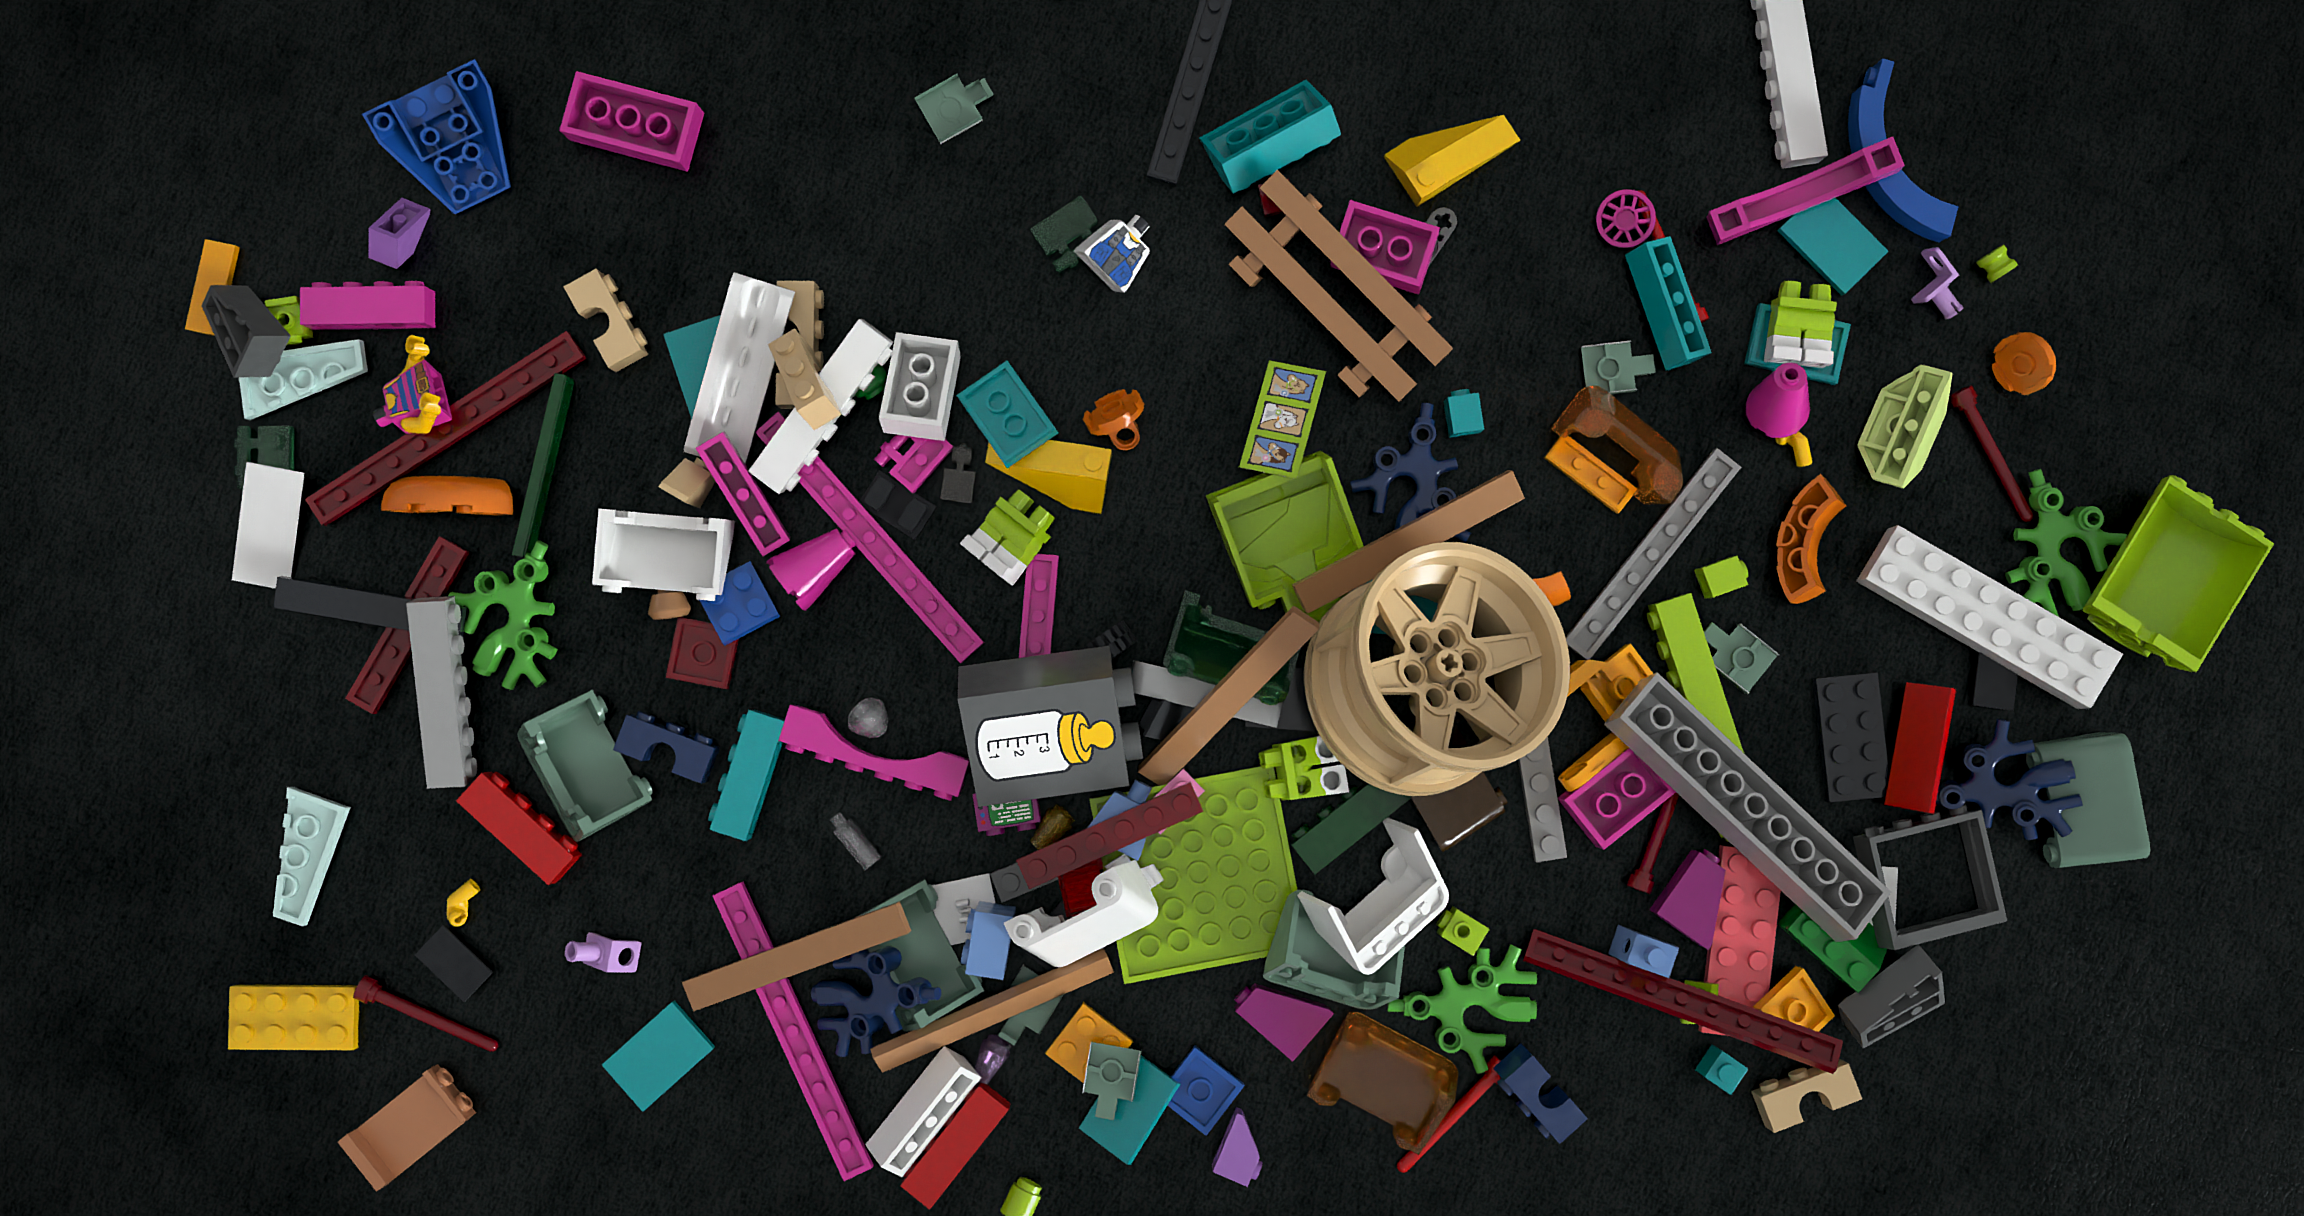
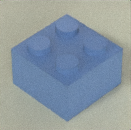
M979 901L976 909L971 908L966 926V933H971V939H966L961 957V964L966 965L965 974L1003 980L1011 942L1004 922L1015 917V906Z

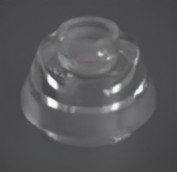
M867 698L859 702L848 716L849 729L866 738L881 736L887 730L889 721L884 703L877 698Z

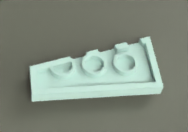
M358 339L284 350L280 362L276 365L271 377H239L244 419H254L368 372L364 341Z
M287 787L286 798L288 799V808L283 820L285 834L284 843L280 847L279 858H282L280 875L277 876L273 916L299 926H305L310 919L351 807L295 787Z

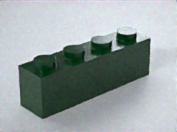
M1367 782L1359 788L1353 785L1349 788V792L1343 793L1340 796L1343 801L1334 808L1331 804L1323 808L1316 815L1319 820L1310 827L1304 824L1292 834L1294 839L1290 844L1311 871L1317 874L1410 800L1411 797L1384 791Z

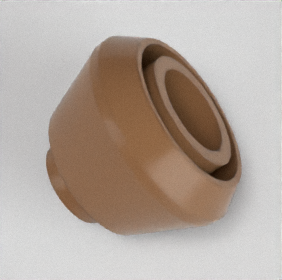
M657 590L658 594L651 597L648 615L653 620L687 616L691 610L686 596L681 591Z

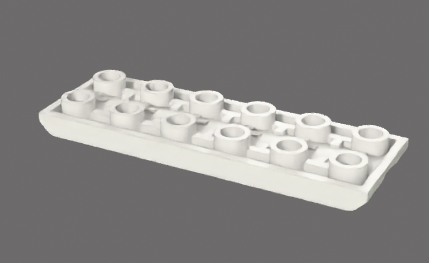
M735 272L733 273L684 445V452L700 457L695 448L725 431L746 465L775 365V360L768 344L783 335L795 291Z

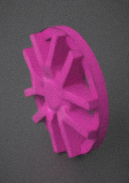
M1620 190L1609 195L1601 203L1596 218L1597 228L1602 238L1610 245L1619 248H1634L1645 242L1652 233L1656 214L1653 204L1644 194L1635 190ZM1625 195L1634 196L1631 207L1625 206ZM1621 196L1620 208L1610 203V201ZM1638 198L1646 203L1647 206L1636 209ZM1606 206L1616 211L1614 216L1603 214ZM1650 211V218L1639 219L1638 214ZM1602 219L1612 222L1607 228L1603 229ZM1650 223L1648 230L1643 234L1638 225ZM1616 227L1619 231L1611 239L1607 236V233ZM1633 229L1641 237L1635 241H1632L1629 231ZM1625 233L1629 243L1617 242V240Z

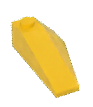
M1500 115L1410 138L1386 153L1384 158L1416 207L1509 149L1518 143L1520 139L1505 116Z
M1048 440L1007 468L991 444H988L985 461L988 465L1025 483L1070 509L1102 514L1112 457L1111 449Z

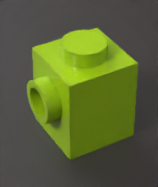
M1452 906L1450 911L1445 910L1437 922V926L1440 927L1437 933L1473 956L1489 931V928L1454 906Z

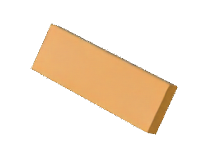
M205 239L186 321V330L215 336L203 311L202 303L210 285H232L240 247Z
M1566 433L1561 434L1544 456L1545 460L1616 514L1620 513L1638 489Z

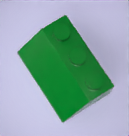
M1796 904L1777 923L1846 987L1857 993L1880 970L1887 949L1878 947L1874 927L1870 923L1867 924L1857 939L1835 942Z

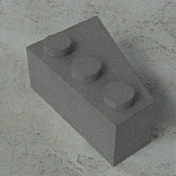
M210 285L202 303V308L233 377H271L276 365L280 362L281 355L291 335L249 286Z
M1917 944L1870 980L1859 993L1854 992L1838 1005L1841 1021L1860 1046L1865 1048L1945 1004L1942 971L1921 946Z

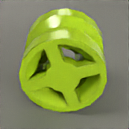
M2004 244L1976 262L1980 268L1986 270L1988 273L1987 279L1990 283L2018 265L2014 259L2008 257L2007 248Z

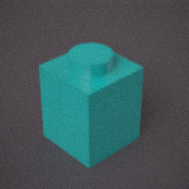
M1469 389L1451 392V397L1443 401L1449 438L1482 432L1484 424L1479 393L1470 394Z
M1711 1045L1695 1071L1731 1095L1748 1071V1068L1716 1046Z

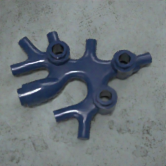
M1421 403L1420 415L1415 417L1414 426L1408 434V439L1412 446L1407 453L1399 454L1393 447H1383L1373 457L1375 471L1372 475L1350 481L1352 493L1365 490L1373 491L1372 513L1384 514L1388 488L1394 478L1409 476L1415 481L1416 493L1399 511L1394 530L1439 507L1437 503L1438 497L1445 498L1446 503L1456 498L1453 490L1446 487L1438 488L1437 479L1441 474L1457 470L1458 465L1455 457L1438 461L1432 456L1431 443L1436 438V429L1434 427L1435 420L1432 419L1434 405L1430 403ZM1417 431L1425 433L1426 439L1424 441L1417 438ZM1382 456H1387L1390 459L1391 463L1389 466L1381 463ZM1465 530L1453 537L1465 543L1471 532Z
M2005 719L1996 720L1994 736L1988 745L1982 746L1975 743L1964 748L1962 760L1971 771L1970 778L1960 784L1953 780H1947L1939 785L1936 800L1937 807L1944 806L1948 809H1958L1965 802H1975L1980 806V810H1982L1987 828H1991L1993 815L1999 807H2010L2013 819L2022 827L2025 840L2038 838L2035 824L2039 818L2046 819L2061 837L2069 835L2073 830L2063 819L2061 813L2065 809L2083 806L2080 794L2050 800H2041L2038 797V791L2042 788L2070 783L2071 779H2076L2071 760L2064 761V759L2038 764L2026 771L2012 785H2003L1996 780L1994 769L2000 760L2035 752L2032 739L2016 743L2008 740L2010 721ZM1975 755L1983 756L1980 763H1972V758ZM1951 792L1958 794L1954 800H1948L1947 795ZM2025 809L2031 810V813H2030L2029 816H2027V817H2021V816H2020V814H2021V812H2022L2023 810H2025Z
M885 946L872 953L864 949L833 961L835 969H860L865 971L873 985V990L869 996L861 995L853 986L842 981H820L812 987L811 997L820 1006H844L848 1010L847 1018L821 1017L817 1022L819 1030H834L837 1032L838 1042L835 1054L840 1057H846L852 1036L860 1040L862 1054L871 1053L870 1049L874 1047L872 1034L882 1029L884 1021L891 1034L903 1029L895 1013L897 1006L900 1005L903 1008L910 1009L918 1004H926L929 1000H939L941 998V989L939 987H932L931 983L923 977H915L902 984L894 982L890 972L900 966L902 956L897 948Z

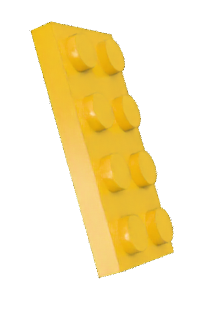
M230 986L228 1049L355 1050L358 1048L359 1001L354 999L353 995L357 986Z

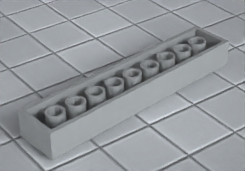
M1658 672L1640 680L1604 723L1608 729L1835 942L1857 939L1890 895L1891 891Z

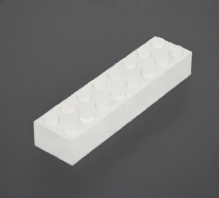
M1899 525L1887 529L1856 581L2076 709H2086L2093 706L2123 655L2121 652Z

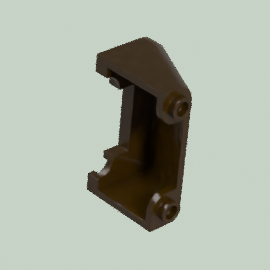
M1455 713L1448 748L1469 747L1456 725L1461 722L1457 713ZM1416 717L1404 724L1412 732L1416 724ZM1483 771L1470 781L1451 790L1427 796H1410L1442 852L1505 812L1503 806L1508 803L1499 787L1493 790Z

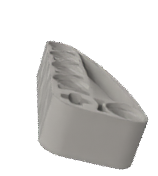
M1133 661L1131 667L1134 693L1193 708L1220 682L1139 661ZM1258 691L1233 717L1277 728L1284 697Z

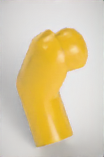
M1798 431L1796 434L1785 438H1775L1778 444L1785 445L1788 443L1793 447L1798 467L1812 464L1808 439L1801 432Z
M469 879L447 899V919L453 926L458 927L466 922L468 900L480 891L478 884L472 879Z

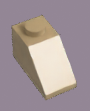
M685 458L661 482L659 488L687 504L700 508L716 481L703 460L696 458L692 462Z

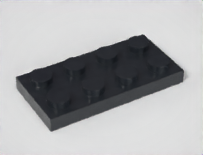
M1878 673L1812 679L1826 802L1886 797L1889 769Z

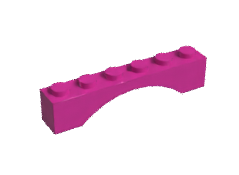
M1890 137L1807 175L1709 211L1706 218L1717 245H1720L1898 173L1905 165L1894 138Z
M798 705L789 706L778 740L787 743L785 749L803 754L804 749L816 752V759L833 763L834 758L845 761V768L858 772H863V769L867 768L876 771L875 777L892 782L893 777L905 780L904 786L918 791H922L923 786L935 790V796L947 800H952L953 796L959 797L961 795L970 767L969 759L945 751L911 760L875 756L859 749L846 740L833 727L824 713Z

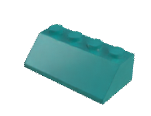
M1304 80L1200 137V141L1222 181L1234 194L1239 190L1248 188L1259 179L1272 175L1276 170L1290 162L1303 158L1305 154L1327 145L1332 139L1340 136L1341 132L1331 104L1307 80Z

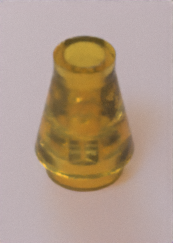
M1054 805L1052 809L1048 808L1030 842L1038 850L1054 843L1072 829L1071 824L1074 822V818L1059 805Z

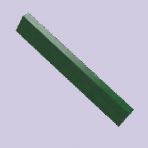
M554 374L512 555L525 557L527 552L531 553L538 540L575 383L574 379L563 374Z

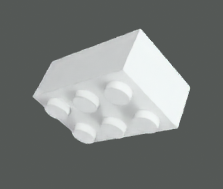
M896 332L879 415L883 433L945 441L961 358L958 341Z

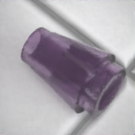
M990 1034L987 1039L982 1041L974 1068L981 1077L979 1082L984 1084L990 1082L1010 1056L1011 1044L998 1035Z

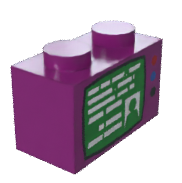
M976 793L972 794L978 832L986 831L987 836L1005 833L1004 828L1017 826V831L1035 829V823L1042 820L1039 799L978 807Z

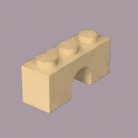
M594 269L563 286L578 314L588 319L598 313H607L609 328L604 335L593 341L608 368L618 372L648 355L644 345L648 344L647 340L639 328L634 329L629 319L633 315L624 301L619 302L614 292L618 291V288L609 274L604 275L599 270Z
M795 328L768 344L796 411L813 430L841 415L832 392L817 373L821 371V368L812 348Z
M1839 1059L1837 1070L1833 1074L1815 1067L1808 1070L1806 1068H1798L1789 1072V1077L1779 1081L1777 1079L1766 1080L1759 1084L1760 1088L1751 1091L1765 1127L1774 1133L1804 1122L1799 1110V1104L1802 1097L1809 1092L1817 1091L1823 1105L1832 1110L1862 1100L1849 1063Z

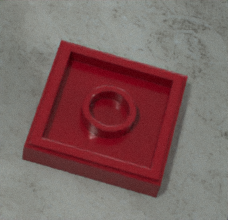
M678 617L666 678L729 689L739 639L724 646L712 623Z

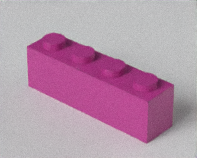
M385 281L374 282V286H363L359 282H343V287H332L330 283L314 282L312 287H300V325L312 330L435 328V291L424 286V282L405 281V286H393L392 282Z
M725 431L695 448L762 556L790 541L789 534L752 474L748 472L747 466Z

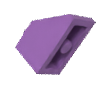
M404 198L396 202L369 227V258L398 269L413 255L429 218L430 209Z
M1236 1107L1213 1160L1212 1171L1248 1187L1251 1179H1257L1262 1162L1259 1161V1152L1243 1111Z

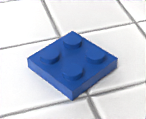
M750 561L726 573L722 595H716L715 601L700 600L724 646L780 617Z
M1194 1045L1171 1075L1173 1079L1180 1083V1086L1167 1106L1207 1136L1243 1089L1244 1083Z

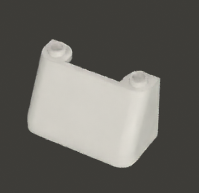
M598 509L592 584L602 585L603 592L621 593L622 587L696 593L697 600L715 601L716 595H722L735 521Z
M1133 860L1115 866L1095 877L1091 890L1097 903L1096 906L1066 921L1063 915L1048 916L1041 907L1030 913L1018 915L1004 922V925L1015 944L1054 967H1063L1149 925L1158 915V906L1137 861Z

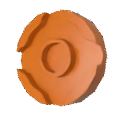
M2019 332L2002 339L1995 347L1993 352H1996L1995 363L1992 364V370L1997 381L2006 390L2029 395L2045 388L2052 381L2056 371V357L2051 346L2041 336L2032 332Z
M1125 389L1098 399L1095 402L1097 408L1092 413L1088 410L1084 413L1083 421L1089 432L1097 436L1109 434L1117 448L1121 450L1133 449L1140 439L1135 420L1144 409V402L1137 390L1132 389V393L1127 394ZM1124 428L1131 429L1134 432L1133 437L1126 441L1120 440L1117 437V433Z

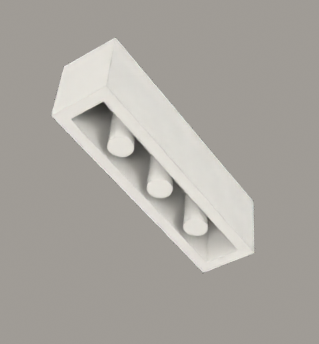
M943 1046L865 1144L882 1168L903 1177L980 1080V1075L964 1056Z

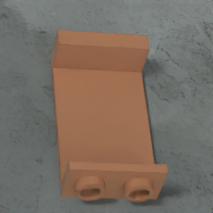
M438 1064L422 1073L423 1076L360 1127L338 1141L339 1145L376 1192L389 1184L476 1114L472 1108L473 1103L465 1093L459 1092L453 1084L452 1075Z

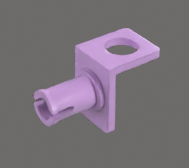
M1938 247L1924 249L1921 254L1937 277L1911 300L1913 303H1923L1932 299L1945 319L1952 318L1958 314L1955 310L1960 312L1963 309V306L1948 289L1949 283L1958 277L1959 274ZM1933 257L1937 258L1943 267L1937 264Z
M589 932L586 942L570 941L566 945L565 957L567 961H583L584 964L605 972H636L641 942L612 940ZM629 948L631 950V958L628 963L621 965L618 961L619 954L623 949Z

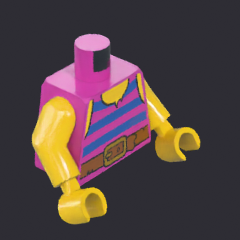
M408 336L405 343L406 352L409 353L406 366L396 378L383 387L386 405L373 411L374 419L381 427L394 423L405 434H427L433 426L452 420L442 375L423 357L429 354V347L424 344L425 340L423 337Z

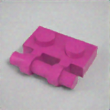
M895 434L888 443L886 441L880 447L881 452L874 460L884 467L892 458L897 464L889 473L914 494L954 447L947 440L940 441ZM910 437L915 443L902 456L898 450Z

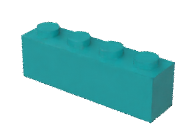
M1671 237L1645 242L1626 254L1625 257L1665 370L1691 364L1711 354L1710 346Z
M748 710L747 715H742L737 729L738 732H741L738 744L732 745L728 755V761L731 762L728 774H723L718 786V791L722 792L718 804H713L709 813L708 821L712 822L710 830L743 841L752 839L783 742L778 740L785 719L758 710Z

